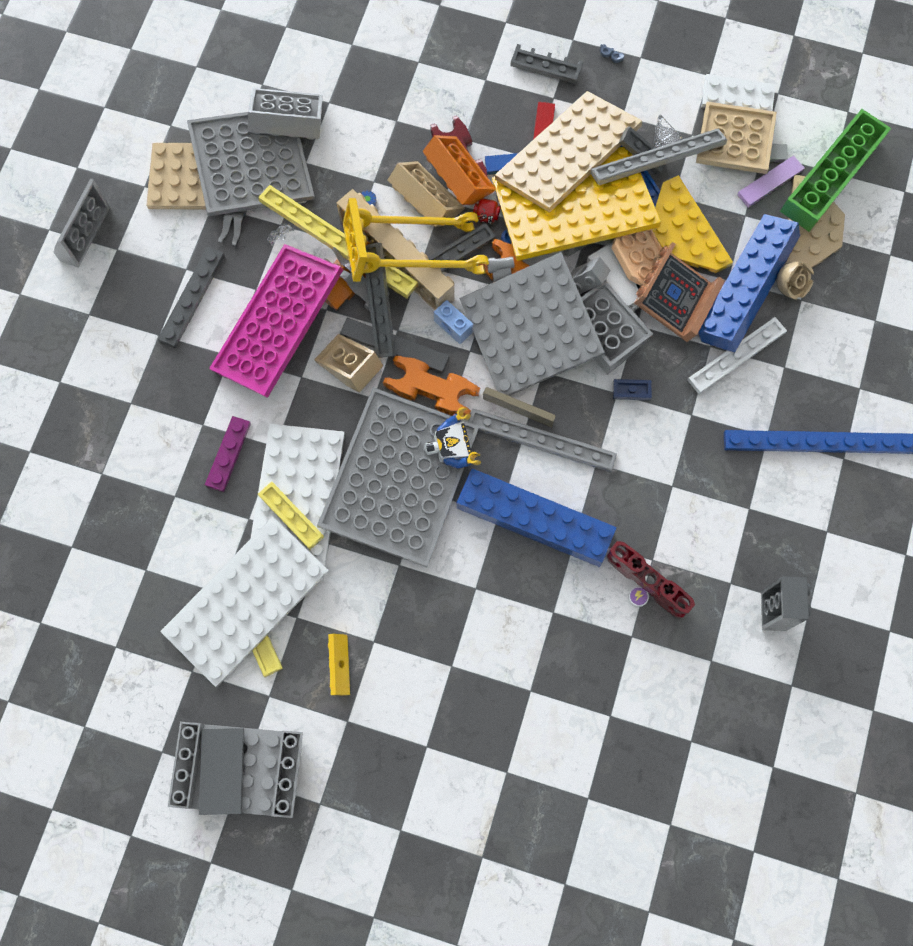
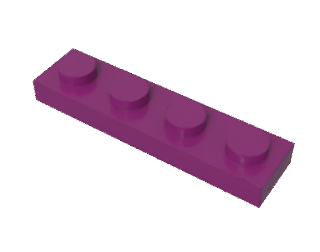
M232 416L205 482L206 487L221 492L225 491L251 426L250 421Z

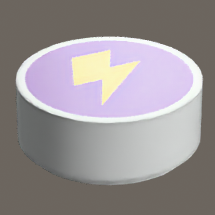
M634 587L628 594V600L634 607L644 606L649 599L648 592L642 587Z

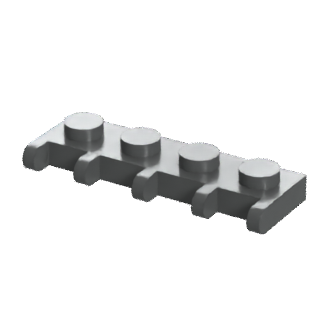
M517 44L511 59V67L573 84L577 83L583 61H580L578 65L569 63L568 57H565L564 61L551 58L552 53L548 52L547 56L536 54L535 48H532L531 52L520 49L521 45Z

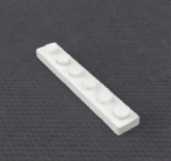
M774 317L744 338L735 353L727 350L690 376L687 381L698 394H701L780 338L787 330Z

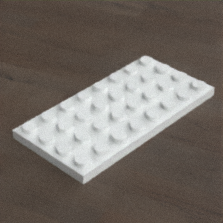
M277 424L269 425L258 493L269 483L273 482L324 535V538L309 550L259 496L257 497L251 538L273 516L326 567L331 532L318 528L317 524L340 470L345 432Z
M272 516L160 632L215 687H218L329 570Z

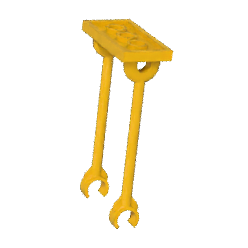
M349 198L343 220V228L353 282H361L363 273L374 272L379 267L464 268L477 275L484 274V265H476L489 264L488 257L485 255H477L466 261L380 259L375 253L366 252V235H363V229L371 223L454 225L465 232H471L475 229L474 224L466 222H478L477 214L467 212L456 218L372 216L368 210L358 208L356 198Z

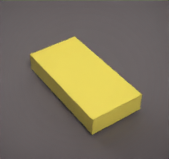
M267 635L252 650L264 677L283 669Z

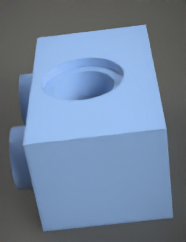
M448 300L434 311V321L459 344L473 333V323Z

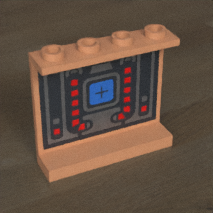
M672 242L668 247L664 246L658 253L660 257L652 264V272H649L644 278V286H641L636 292L637 298L634 304L688 342L698 334L725 281L720 277L712 283L671 253L676 245Z

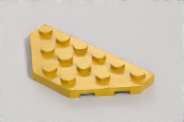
M678 175L663 182L655 207L661 221V227L652 229L661 247H668L674 242L676 245L671 252L687 265L697 268L703 267L709 269L710 272L717 273L732 266L733 261L680 176Z

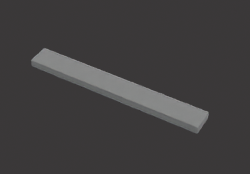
M718 128L592 168L591 175L598 185H602L726 145L727 139Z
M472 408L471 417L468 422L479 426L478 431L612 472L617 453Z

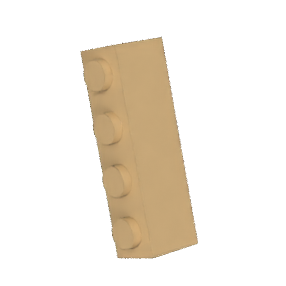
M418 161L397 163L388 178L393 189L400 192L404 199L416 208V211L424 217L455 218L465 209ZM432 225V226H434V227H440V226H445V225Z

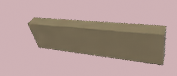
M486 387L483 392V399L551 428L555 422L556 416L552 413L489 387Z

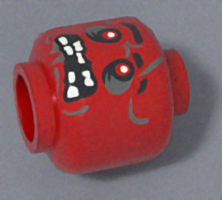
M482 198L478 204L475 203L473 212L477 214L479 222L493 224L495 220L498 221L500 206H498L495 200Z

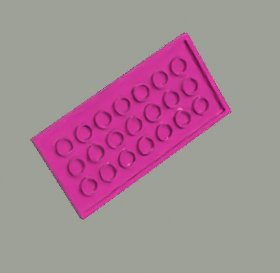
M284 244L209 369L268 398L342 274L343 269L336 264Z

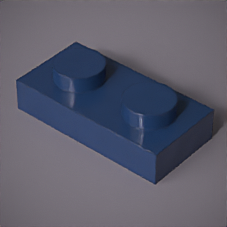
M613 380V399L651 400L652 398L651 380Z

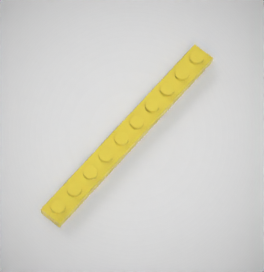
M271 185L258 197L259 202L329 248L333 249L335 247L344 258L349 260L345 234ZM385 267L387 286L407 299L418 286V282L396 267Z

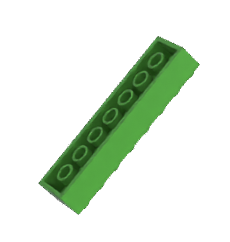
M861 109L790 195L780 212L791 220L798 222L802 228L810 232L883 141L891 128L864 109Z

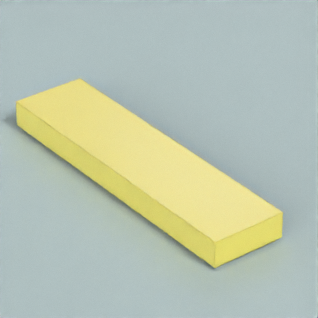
M273 482L269 483L258 493V496L309 550L324 538V535Z

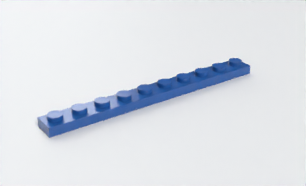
M725 430L724 450L913 454V434Z

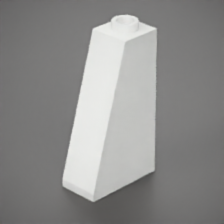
M611 242L588 256L587 262L601 257L611 270L605 281L634 312L639 308V306L634 304L638 288L636 283L627 278L611 248L613 244Z

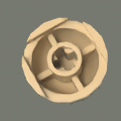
M798 261L785 264L777 275L776 282L779 291L792 299L803 298L813 285V280H811V274L814 275L812 267L807 263Z

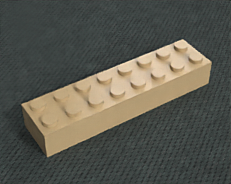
M353 189L336 202L342 223L349 198H356L358 208L368 210L372 216H381L374 205H369L365 197L361 193H356ZM371 223L363 229V235H366V241L370 244L382 243L384 259L429 260L424 252H419L415 244L411 240L407 241L403 237L402 232L391 224ZM396 267L418 282V286L414 291L434 310L446 300L450 303L455 300L454 281L449 276L441 273L440 268Z

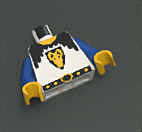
M464 407L459 408L457 414L448 418L437 428L434 435L435 442L425 444L427 455L438 453L440 462H444L446 465L456 469L467 467L471 464H481L479 460L474 461L475 457L480 456V454L471 451L464 421L461 422V419L468 420L471 417L470 414L463 416V412L468 409Z

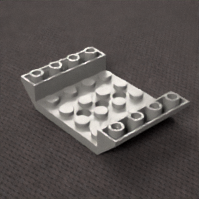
M180 722L168 807L199 809L202 729H231L240 727ZM244 728V743L247 745L248 750L243 758L245 772L243 774L242 813L293 818L303 732Z

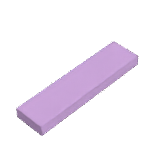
M793 155L739 191L737 195L749 208L791 180L794 175L803 172L805 168Z

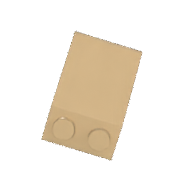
M337 334L314 359L316 363L342 383L359 393L383 367L374 351L340 334Z

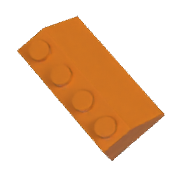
M434 135L424 148L423 153L426 155L427 161L435 167L437 174L447 183L446 186L453 191L457 201L462 205H473L496 190L456 136Z

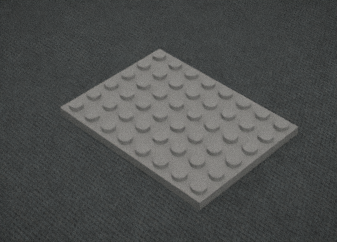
M373 387L317 527L427 568L464 467L456 469L446 465L444 462H440L438 453L427 455L425 444L435 442L434 435L437 428L451 416ZM464 421L470 447L472 448L479 426Z

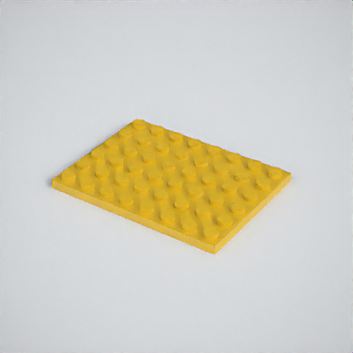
M619 147L601 165L633 156V154L625 147ZM641 172L602 185H598L590 174L550 213L496 181L495 177L492 178L517 261L661 227V221Z

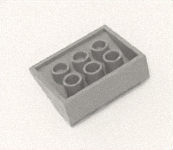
M252 88L248 109V132L258 135L264 133L271 134L272 136L285 135L291 138L306 137L311 140L320 139L323 95Z
M93 179L89 180L53 252L59 261L78 268L110 209Z
M606 281L581 297L605 352L604 355L594 360L608 375L652 337L653 333Z

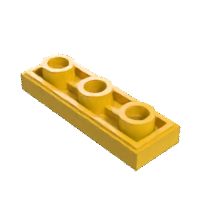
M328 634L331 695L347 696L350 695L348 636L344 634Z

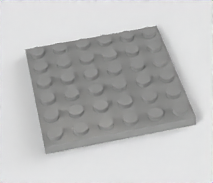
M248 112L187 120L208 216L267 207L259 202L258 197L269 185L295 202L314 200L315 196L300 137L272 136L271 134L264 133L258 135L248 132Z
M562 252L459 298L468 320L473 323V333L498 392L508 396L605 354Z

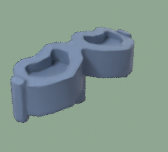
M605 44L600 45V53L603 57H611L614 63L624 60L623 53L614 51V48H609Z

